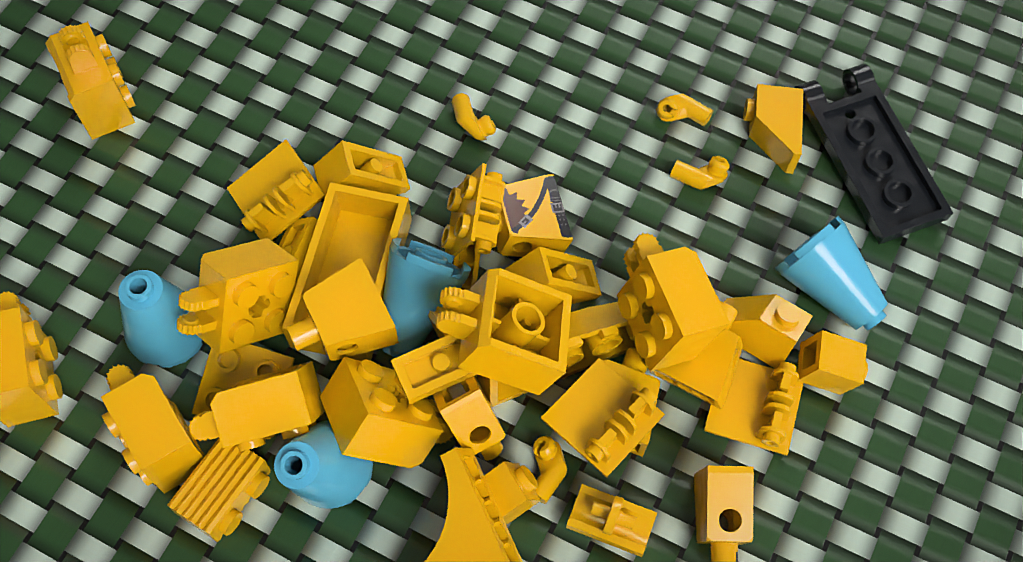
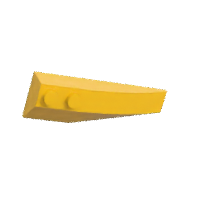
M618 302L587 307L571 312L566 373L558 380L589 368L598 358L610 360L626 353L629 348H636L635 336L628 320L621 315ZM476 375L492 407L528 393L522 389Z

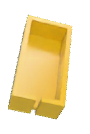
M330 182L282 326L284 335L291 348H295L286 327L310 317L302 295L355 260L363 259L383 300L390 244L392 239L402 238L399 246H405L412 222L409 198ZM321 341L301 349L326 355ZM374 351L348 358L360 361L365 359L371 360Z

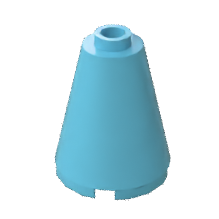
M837 216L827 223L828 225L820 232H816L788 255L775 269L781 276L855 330L863 326L868 331L887 316L883 309L888 303L846 224Z
M402 238L392 239L389 247L383 302L396 326L399 343L383 348L382 350L393 357H399L422 346L434 328L428 317L429 311H436L437 306L443 307L439 301L442 289L444 290L445 287L448 288L449 286H456V288L463 286L471 271L467 263L463 262L460 269L452 264L455 256L445 251L411 240L409 247L399 246Z
M138 270L130 273L122 280L119 286L118 295L124 338L127 347L139 361L145 364L149 363L170 368L188 361L199 352L203 343L202 339L196 334L187 336L177 330V318L189 312L180 309V306H178L179 294L185 291L149 270Z
M321 421L309 427V432L293 438L279 450L274 461V471L277 479L285 487L307 503L319 508L332 509L350 504L367 487L371 480L374 461L342 455L330 422Z

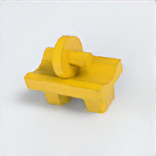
M581 484L566 528L642 557L657 512L626 501L617 495L613 496Z

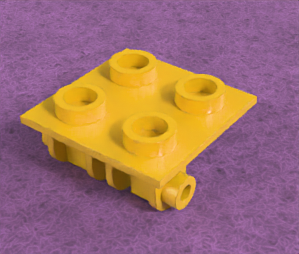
M284 140L227 187L245 216L241 219L242 224L248 231L252 232L254 230L259 239L269 238L273 240L326 196L288 140Z
M482 163L471 175H466L464 181L450 192L447 210L452 212L450 224L446 225L442 234L441 247L445 248V252L453 256H457L469 245H475V252L480 254H490L491 249L496 247L499 229L497 224L500 223V216L497 213L502 211L501 204L506 184L502 181L503 176L500 173L488 172L485 175L487 166L485 163Z
M253 344L222 354H218L211 348L192 414L199 415L207 409L210 410V403L217 392L234 386L238 381L292 367L295 358Z
M598 358L545 412L541 419L607 478L662 419L665 413L654 405L657 397L650 389L644 387L641 391H638L602 359Z
M739 359L722 409H719L710 404L704 431L787 456L803 388V383L798 381L797 367L789 362H781L779 368L774 369Z

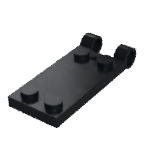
M861 64L844 70L842 75L843 85L850 97L828 103L821 85L816 80L794 87L803 89V114H807L878 244L941 223L951 217L953 214L952 209L876 83L873 72L868 65ZM849 113L853 115V118L849 119L845 114Z

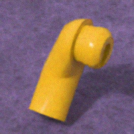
M460 93L452 98V106L457 123L473 138L480 141L487 140V136L493 135L496 132V126L490 116L484 115L477 119L467 94Z
M685 94L666 97L658 103L656 108L658 117L663 121L672 122L689 118L702 126L708 123L714 111Z
M713 156L708 165L700 168L677 160L670 177L693 188L703 190L722 183L728 177L727 171L730 165L727 159L721 156Z
M541 436L533 444V452L540 471V475L536 480L538 487L535 491L541 499L540 502L546 504L566 476L567 465L559 443L549 436Z

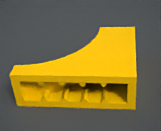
M455 447L440 455L448 483L447 516L440 538L424 562H523L472 448Z

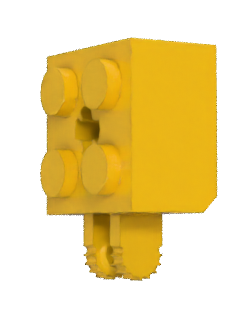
M87 21L77 26H65L58 33L50 35L45 44L57 65L61 79L68 92L69 102L91 139H96L135 123L129 108L136 106L127 85H125L124 77L114 56L107 59V57L112 56V53L103 34L95 36Z
M647 232L646 234H639L634 240L632 248L629 247L624 254L623 260L625 261L624 264L627 265L626 269L630 278L619 291L617 297L620 313L628 320L635 336L637 352L645 359L651 372L695 359L730 323L697 253L687 247L664 251L662 246L658 244L657 237Z
M269 238L204 253L200 264L199 287L189 289V291L185 290V292L179 294L178 306H180V309L189 312L177 318L178 332L187 336L196 334L218 354L283 334L282 326L295 290L298 259Z
M502 268L488 269L469 291L456 288V286L442 289L439 299L440 304L452 310L438 313L435 325L439 331L461 339L458 368L536 395L543 393L566 373L572 295Z
M3 291L0 294V421L7 427L59 415L57 399L62 398L63 391L57 374H54L53 361L58 359V351L53 337L47 336L42 331L37 320H32L29 316L31 314L29 308L24 303L21 304L17 295L10 291Z
M343 357L320 395L340 451L345 456L411 469L423 463L435 443H446V441H450V438L453 437L452 431L442 417L434 400L426 397L409 404L395 370L380 366L371 360L365 359L360 361Z
M310 361L236 382L234 386L217 392L210 403L211 409H207L189 421L188 432L191 433V437L195 438L194 440L198 439L199 441L220 437L222 448L238 445L239 451L266 444V439L274 437L278 433H281L283 439H290L309 432V427L316 425V419L325 412L320 399L321 390L313 362Z
M124 364L113 366L112 369H109V373H106L107 384L111 391L101 396L108 412L102 415V418L115 438L119 437L126 449L121 452L135 475L138 473L146 486L154 483L165 494L184 483L205 455L197 441L194 440L195 438L191 437V433L188 432L189 427L178 407L166 396L154 376L142 373L135 376L133 371L128 366L125 367Z

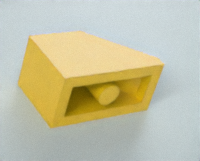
M757 84L753 98H747L744 106L743 120L749 121V137L785 173L793 174L802 155L803 89Z
M343 140L314 164L318 185L325 195L330 182L392 195L406 193L410 190L401 156Z
M539 246L505 268L509 272L572 295L571 304L594 300L602 296L593 262L586 258Z
M777 294L726 298L724 301L738 311L729 331L740 336L743 350L774 369L779 368L781 362H785L813 317Z

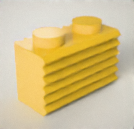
M219 437L167 506L182 519L218 542L223 534L229 536L238 527L243 517L241 511L244 505L249 502V499L251 497L256 499L264 492L270 481L268 475L271 469L262 457L250 450L239 451L238 445L222 448Z

